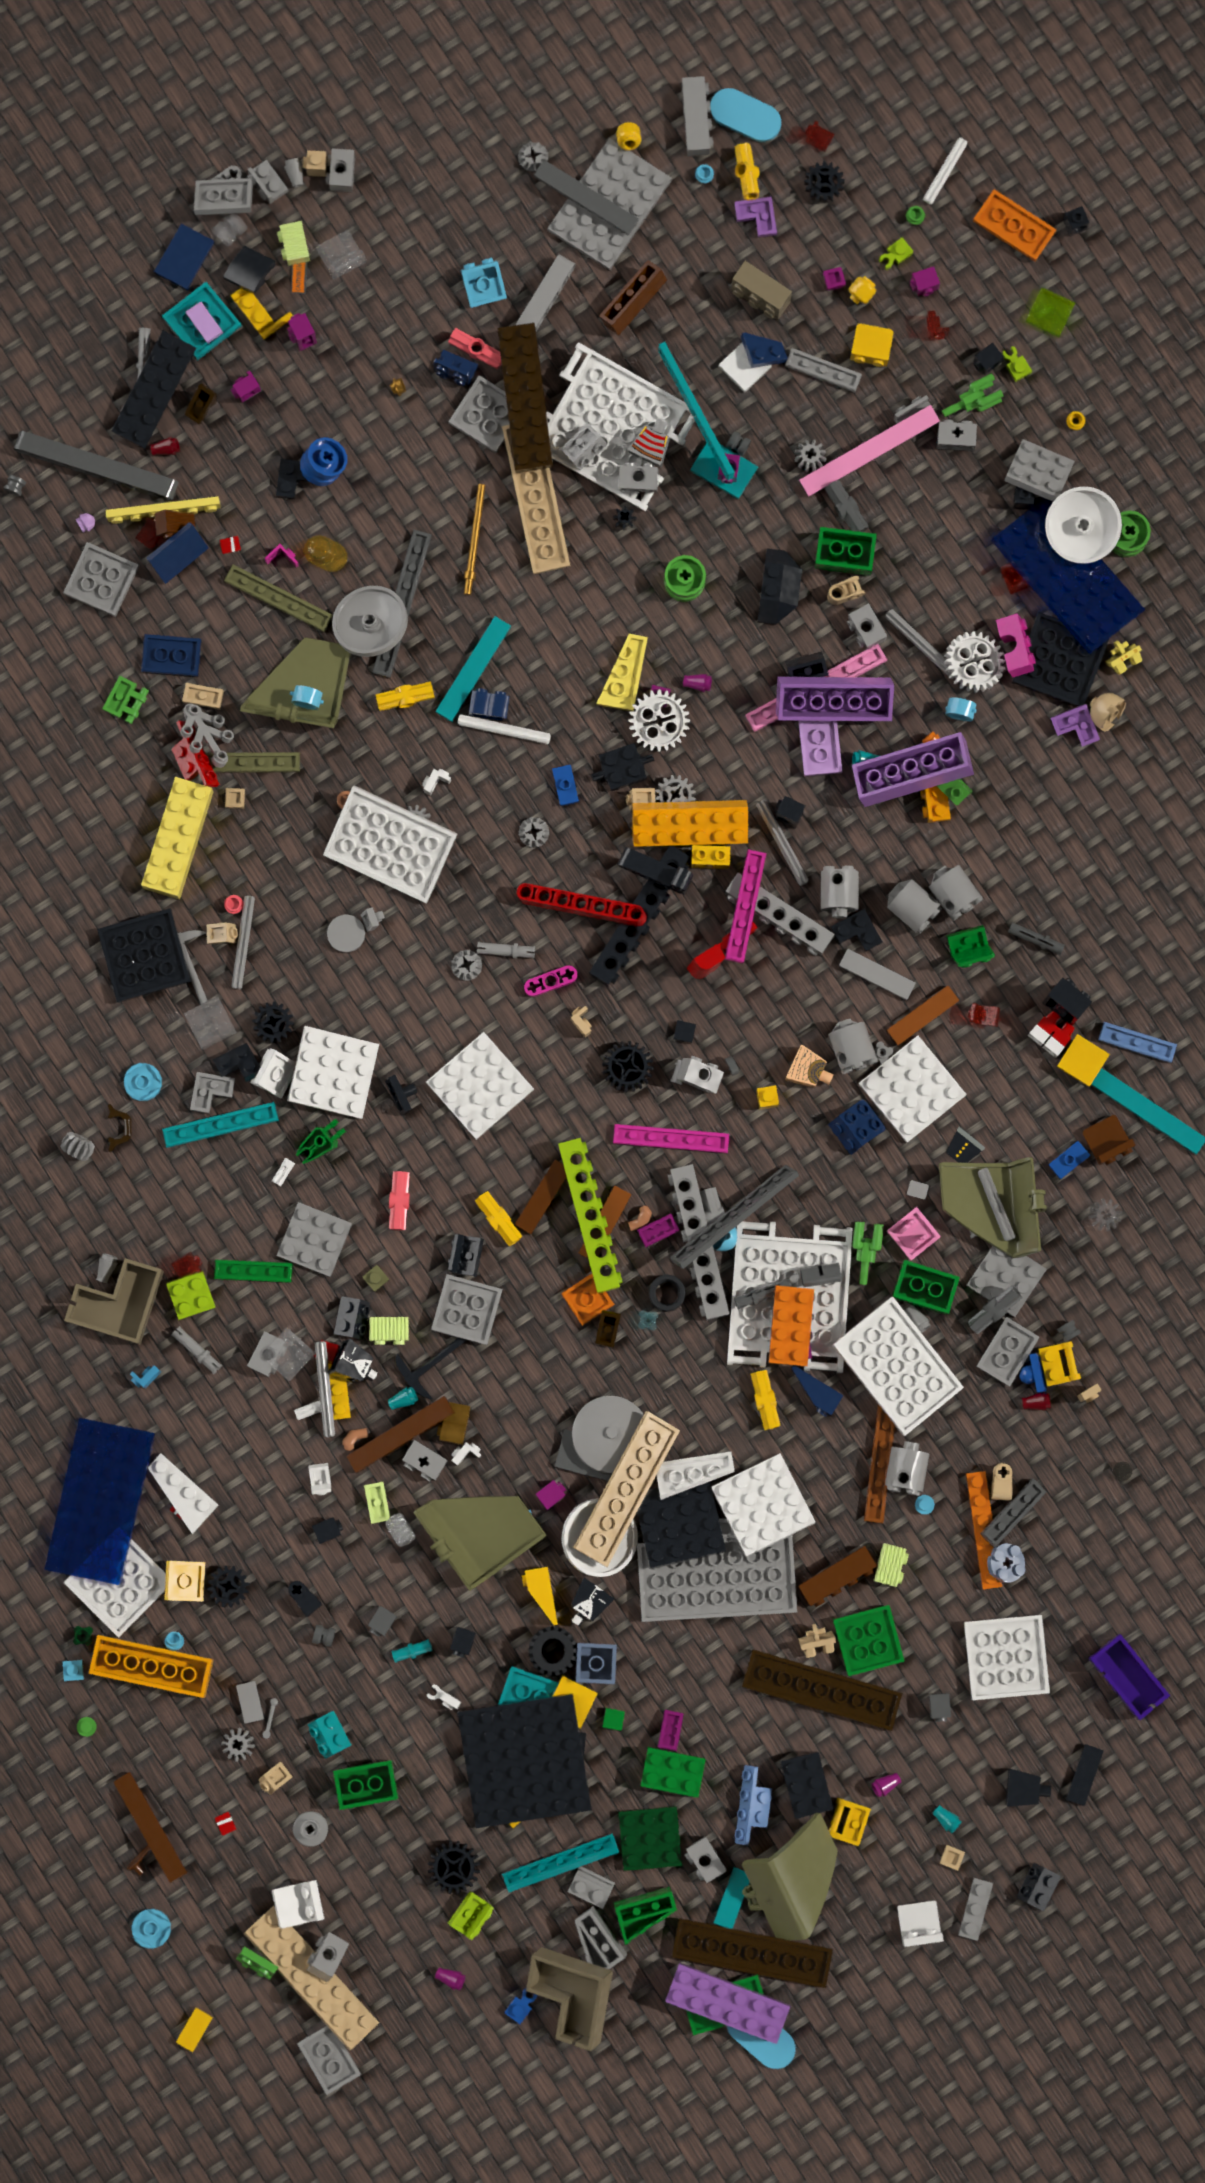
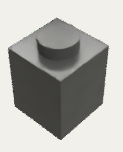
M380 1606L368 1624L371 1627L370 1632L378 1637L381 1634L385 1636L397 1615Z
M949 1693L928 1695L930 1718H935V1722L947 1721V1717H951Z

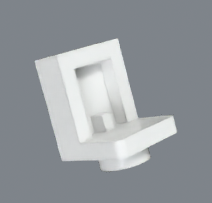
M434 769L430 777L426 776L422 784L424 786V793L431 796L439 779L450 784L451 777H449V773L442 769L438 771Z
M466 1442L462 1448L458 1446L452 1453L454 1457L452 1461L458 1466L470 1451L480 1458L481 1454L479 1451L481 1449L473 1442L470 1445Z
M328 1463L309 1465L312 1494L325 1495L331 1492Z

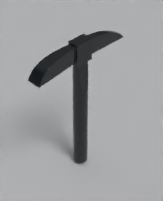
M457 1338L415 1372L411 1373L398 1353L395 1358L396 1365L409 1386L420 1395L433 1399L418 1382V1378L467 1340Z

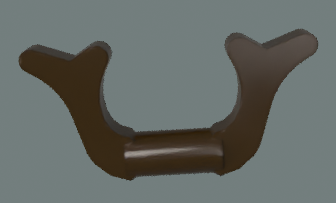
M108 1104L110 1111L108 1118L122 1117L124 1121L123 1137L120 1139L108 1138L110 1142L108 1151L112 1152L116 1146L126 1143L131 1139L132 1119L127 1113L117 1111L111 1104Z

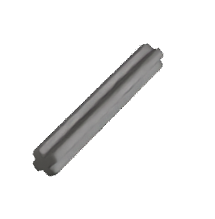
M988 1168L978 1171V1175L1004 1240H1012L1015 1238V1234Z

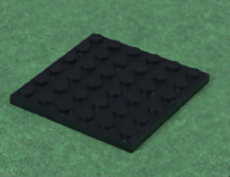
M573 1693L457 1712L476 1829L592 1811Z

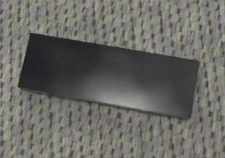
M1087 1744L1084 1745L1066 1800L1085 1806L1104 1750Z

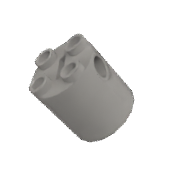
M960 865L954 868L944 866L933 874L932 884L928 887L952 921L962 916L961 912L966 914L974 908L972 904L975 906L984 900Z
M824 866L823 871H821V911L831 912L832 918H847V913L855 912L859 909V872L854 869V866H842V869H835L834 866ZM839 879H843L840 884H836Z
M912 879L898 883L888 896L887 908L915 932L921 933L929 925L928 919H933L942 910L941 904Z
M846 1019L838 1022L833 1031L828 1034L842 1075L852 1072V1069L859 1071L867 1068V1065L878 1062L864 1022L856 1023L851 1019Z
M904 1441L903 1448L891 1447L885 1486H887L889 1491L901 1492V1489H904L906 1493L916 1496L923 1492L929 1453L918 1451L919 1444ZM908 1475V1482L903 1484L902 1477Z

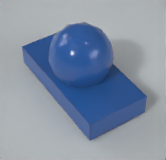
M1038 1353L1030 1354L1031 1365H1026L1020 1370V1380L1025 1384L1035 1383L1037 1393L1046 1392L1040 1356Z

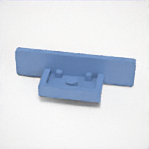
M745 1765L742 1773V1789L740 1791V1805L737 1813V1829L735 1831L736 1844L749 1845L751 1826L765 1828L768 1826L772 1788L756 1786L758 1767Z

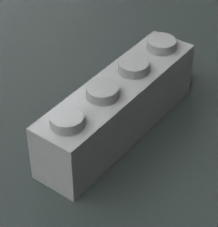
M705 76L682 78L687 156L710 155V148H713V137H709V130H712V121L708 119L707 112H711L710 101H706V94H709V83H705Z

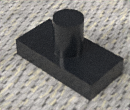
M396 1075L388 1077L385 1083L401 1116L409 1113L412 1108L407 1098L417 1094L415 1085L411 1083L401 1087Z

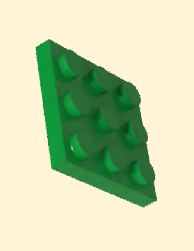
M890 1605L833 1619L848 1677L905 1662Z

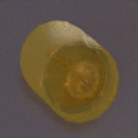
M313 536L304 545L303 551L306 559L324 570L330 572L338 571L347 562L345 548L325 536Z

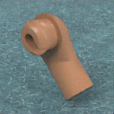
M648 1206L640 1207L638 1219L628 1222L631 1231L648 1224L652 1216Z
M367 1428L349 1431L342 1442L344 1449L351 1451L354 1449V1443L357 1439L368 1438Z

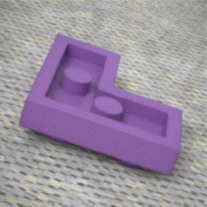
M772 197L734 202L737 222L756 220L758 238L777 235Z
M1087 704L1051 717L1057 736L1075 729L1082 747L1100 740Z

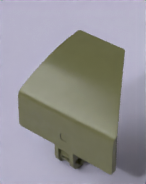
M305 637L245 700L240 707V711L275 717V720H289L291 723L297 721L334 728L338 722L350 653L339 643ZM296 685L311 687L323 693L321 700H324V703L319 705L318 710L305 709L291 703L293 696L290 695V692H294Z
M1032 1157L1010 1163H939L943 1211L969 1231L1013 1258H1021L1041 1251L1038 1213L1047 1210V1206L1044 1203L1046 1192L1045 1190H1036ZM988 1168L1015 1234V1238L1012 1240H1004L978 1175V1171Z
M519 1496L430 1500L413 1512L435 1542L430 1547L431 1550H435L440 1557L439 1561L441 1563L448 1560L469 1591L486 1581L546 1536Z
M816 1813L792 1839L770 1858L745 1860L742 1863V1867L750 1881V1885H747L742 1890V1894L747 1898L750 1910L764 1911L777 1938L786 1940H805L809 1938L825 1902L838 1850L821 1813Z

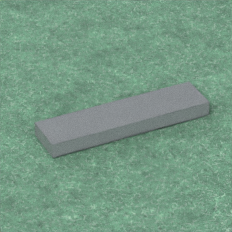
M791 348L785 364L787 368L854 393L862 376L861 373Z
M847 949L839 964V967L906 1001L916 984L850 949Z

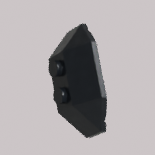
M769 548L766 550L757 623L777 625L798 607L802 569L785 550Z

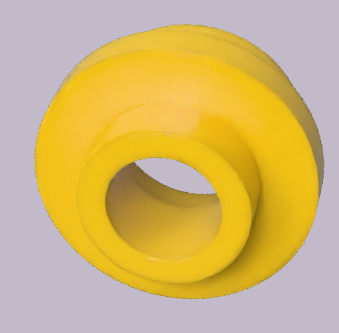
M1078 411L1071 412L1066 419L1067 426L1072 430L1082 429L1085 424L1084 415ZM1073 419H1078V420H1079V423H1078V424H1074V423L1072 422V420H1073Z

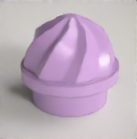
M88 513L80 514V517L75 520L82 532L87 530L89 532L95 525V519Z

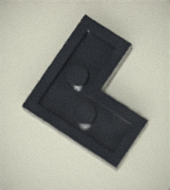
M280 459L276 497L295 499L297 481H309L302 474L300 461Z
M865 909L831 926L839 944L857 936L863 949L867 952L883 943Z
M247 1043L213 1059L221 1077L239 1069L246 1082L254 1079L261 1068Z

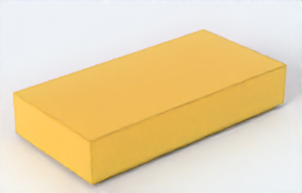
M196 2007L176 2043L193 2052L213 2017Z

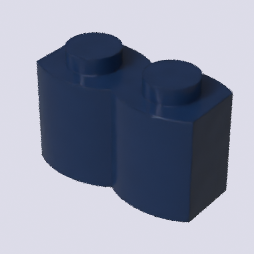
M481 688L472 691L469 716L497 721L507 720L510 696H507L502 691H495V694L487 693L488 690Z

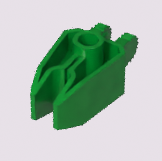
M336 1119L326 1127H316L300 1145L296 1156H300L305 1151L310 1150V1155L302 1162L303 1164L314 1161L337 1148V1140L346 1131L343 1128L337 1131L334 1136L331 1134L330 1130L339 1123Z

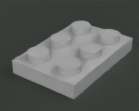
M252 178L196 181L195 215L251 213Z
M1006 1317L976 1367L1010 1387L1038 1341L1039 1336Z
M327 2025L297 2043L326 2095L361 2075L346 2046Z

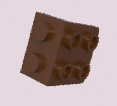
M1111 1115L1082 1132L1099 1165L1105 1163L1107 1166L1115 1162L1116 1156L1122 1154L1124 1157L1133 1152L1132 1148L1136 1146L1133 1139L1129 1140L1116 1115Z

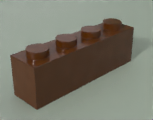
M647 260L599 315L605 327L618 336L667 281L662 269Z
M863 1546L800 1584L798 1588L808 1605L812 1606L814 1604L816 1608L825 1602L824 1598L828 1595L834 1597L841 1593L840 1588L846 1584L850 1587L859 1582L857 1578L861 1575L867 1577L874 1573L875 1570L873 1568L877 1565L867 1548Z

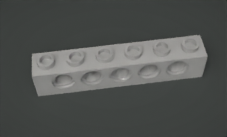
M740 873L736 874L725 891L727 900L733 904H736L742 879ZM759 887L754 911L759 916L758 919L766 925L770 923L775 926V930L782 935L786 933L791 936V941L797 945H805L808 947L807 951L815 956L819 954L821 956L834 937V934L762 887ZM764 901L768 907L765 910H761L757 907V903ZM777 911L782 912L784 918L776 920L773 914ZM797 922L800 928L794 931L789 927V924ZM813 932L816 939L809 941L806 939L805 934Z

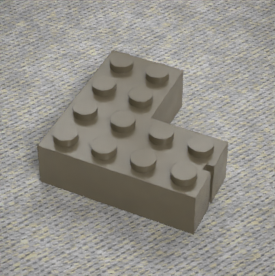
M125 1258L113 1295L79 1284L75 1285L71 1301L75 1302L76 1306L69 1304L64 1321L140 1345L164 1271Z
M541 1947L532 1954L526 1991L561 2003L555 2039L568 2044L575 2042V2046L588 2051H592L601 2043L613 1971Z

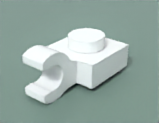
M432 1685L437 1690V1694L432 1696L428 1693L427 1697L429 1699L440 1698L443 1700L442 1705L451 1710L453 1707L458 1709L461 1701L442 1691L439 1686Z

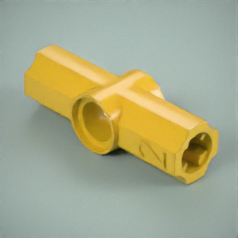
M748 143L738 144L735 146L737 160L735 175L740 178L744 199L748 201L755 200L759 197L757 179L760 170L754 165L751 145Z
M431 682L414 686L403 685L395 688L393 691L376 694L379 711L396 707L406 708L415 705L417 702L435 698Z
M488 1191L475 1200L478 1207L486 1215L490 1225L495 1231L499 1232L509 1247L522 1238L521 1233L511 1222L509 1215L502 1206L500 1207Z
M767 1370L751 1373L752 1384L755 1390V1402L758 1411H760L764 1430L780 1427L776 1410V1398L773 1389H771Z

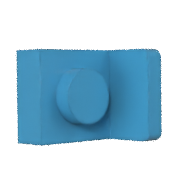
M155 1365L152 1368L149 1366L143 1371L142 1378L132 1371L130 1373L133 1377L131 1381L138 1388L143 1386L146 1389L161 1371Z

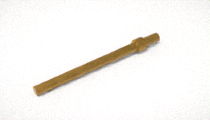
M478 484L467 571L464 573V595L468 596L471 595L473 581H475L476 576L474 570L486 487L484 484Z

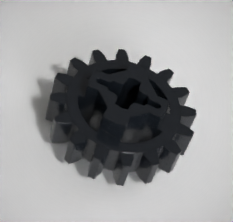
M823 161L821 166L816 162L815 169L810 166V173L806 172L805 174L807 179L804 180V185H808L805 191H811L810 198L816 196L817 202L820 198L823 199L824 203H826L827 198L832 202L834 195L839 197V191L844 189L842 186L845 183V179H842L844 173H838L839 166L833 168V162L829 166L826 165L825 161ZM812 178L816 181L815 186L812 184ZM834 178H836V180H837V185H836V186H835V183L832 182V181L834 180Z
M273 1001L272 1006L266 1002V1008L259 1006L261 1012L254 1013L257 1019H253L252 1022L257 1024V1026L253 1027L254 1031L259 1030L257 1036L261 1037L263 1035L264 1042L270 1039L271 1044H273L274 1039H277L280 1043L281 1037L287 1039L286 1033L293 1032L289 1028L294 1026V1022L290 1021L293 1015H288L290 1009L286 1008L284 1010L282 1003L278 1007L275 1001ZM273 1010L279 1011L283 1015L278 1016L274 1014ZM266 1013V1019L261 1022L263 1015ZM274 1018L275 1021H278L276 1022L275 1027L269 1024L271 1023L270 1019ZM286 1023L284 1030L280 1032L282 1024ZM263 1030H270L274 1035L267 1034Z
M226 1565L224 1571L217 1568L218 1574L212 1573L211 1575L214 1579L208 1580L212 1587L207 1588V1590L213 1592L210 1598L216 1597L215 1603L218 1604L221 1601L222 1607L229 1603V1607L232 1608L234 1602L240 1605L239 1599L246 1600L244 1593H249V1590L245 1589L246 1586L250 1585L249 1582H245L248 1576H241L242 1569L236 1572V1566H232L231 1570H229ZM228 1573L226 1579L223 1581L218 1580L219 1577ZM235 1576L240 1579L242 1586L237 1585ZM231 1581V1585L237 1589H230L229 1592H226L227 1589L220 1584H228ZM216 1587L221 1589L223 1593L222 1598L218 1595ZM235 1592L240 1593L236 1598L229 1600L231 1594Z

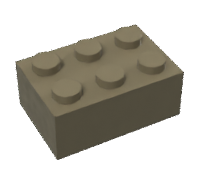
M744 261L732 279L731 290L733 294L740 299L744 298L749 301L748 304L753 308H759L764 311V314L770 319L775 318L779 320L791 302V290L747 261Z

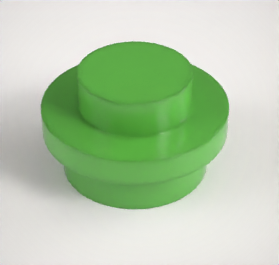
M912 206L907 210L906 219L910 224L918 225L923 222L925 212L921 207Z
M90 1717L81 1718L77 1723V1731L82 1736H91L96 1731V1722Z

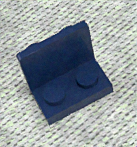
M446 350L442 351L439 359L435 358L433 361L434 372H436L437 376L443 379H447V377L453 379V382L460 386L470 385L478 367V364Z

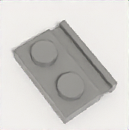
M581 1866L578 1868L568 1892L603 1909L615 1882Z

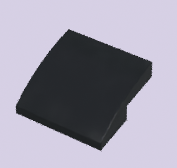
M244 246L229 265L224 275V280L255 294L265 283V276L276 266L275 260Z

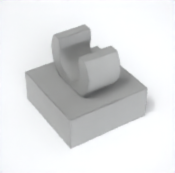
M373 907L366 909L361 914L367 932L375 930L379 926L378 922L385 918L382 911L375 913Z

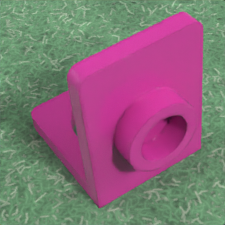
M281 544L264 558L265 562L269 564L282 552L296 568L299 566L294 558L296 555L289 548L285 549Z

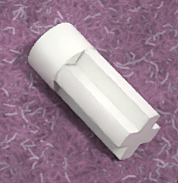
M285 1158L272 1182L281 1186L295 1163Z
M320 1400L295 1409L297 1420L320 1413Z

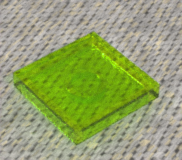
M1041 287L1026 322L1060 337L1075 306V302Z

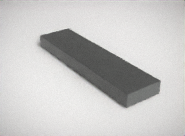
M1032 1478L980 1534L993 1547H996L1046 1493L1045 1489Z

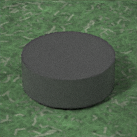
M733 1057L725 1058V1063L731 1075L738 1074L739 1069Z

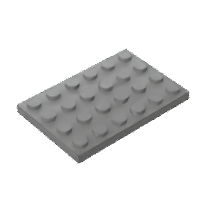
M609 138L580 182L639 218L636 226L628 236L572 200L567 199L547 228V231L610 271L664 193L672 178L631 151L620 148L617 142Z

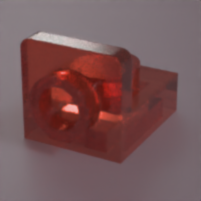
M815 120L813 125L809 124L805 131V135H807L806 142L826 152L835 134L818 125L819 122Z
M935 310L928 311L926 321L929 338H934L935 340L944 339L945 336H948L949 327L938 328L940 327L939 316H936Z
M147 517L145 525L135 539L152 550L161 536H157L155 518L151 520Z

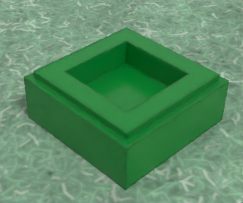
M606 1708L603 1727L622 1731L625 1711Z

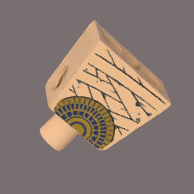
M801 1045L785 1080L815 1088L818 1080L829 1085L834 1074L824 1070L827 1063L824 1059Z

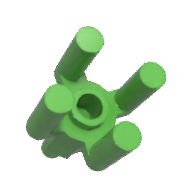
M991 373L969 385L970 389L959 395L960 402L941 410L943 416L946 417L963 408L966 412L975 408L977 411L982 412L1002 402L1001 397H1003V393L1001 390L986 397L983 390L994 385L992 382L995 380L993 374Z
M855 1222L853 1248L857 1249L856 1261H862L859 1281L861 1285H867L869 1262L875 1263L876 1251L881 1250L884 1224H874L873 1239L863 1238L865 1222Z

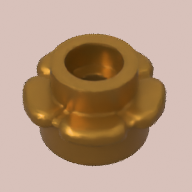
M394 378L393 383L390 384L392 392L401 396L402 393L406 392L404 382L401 378Z

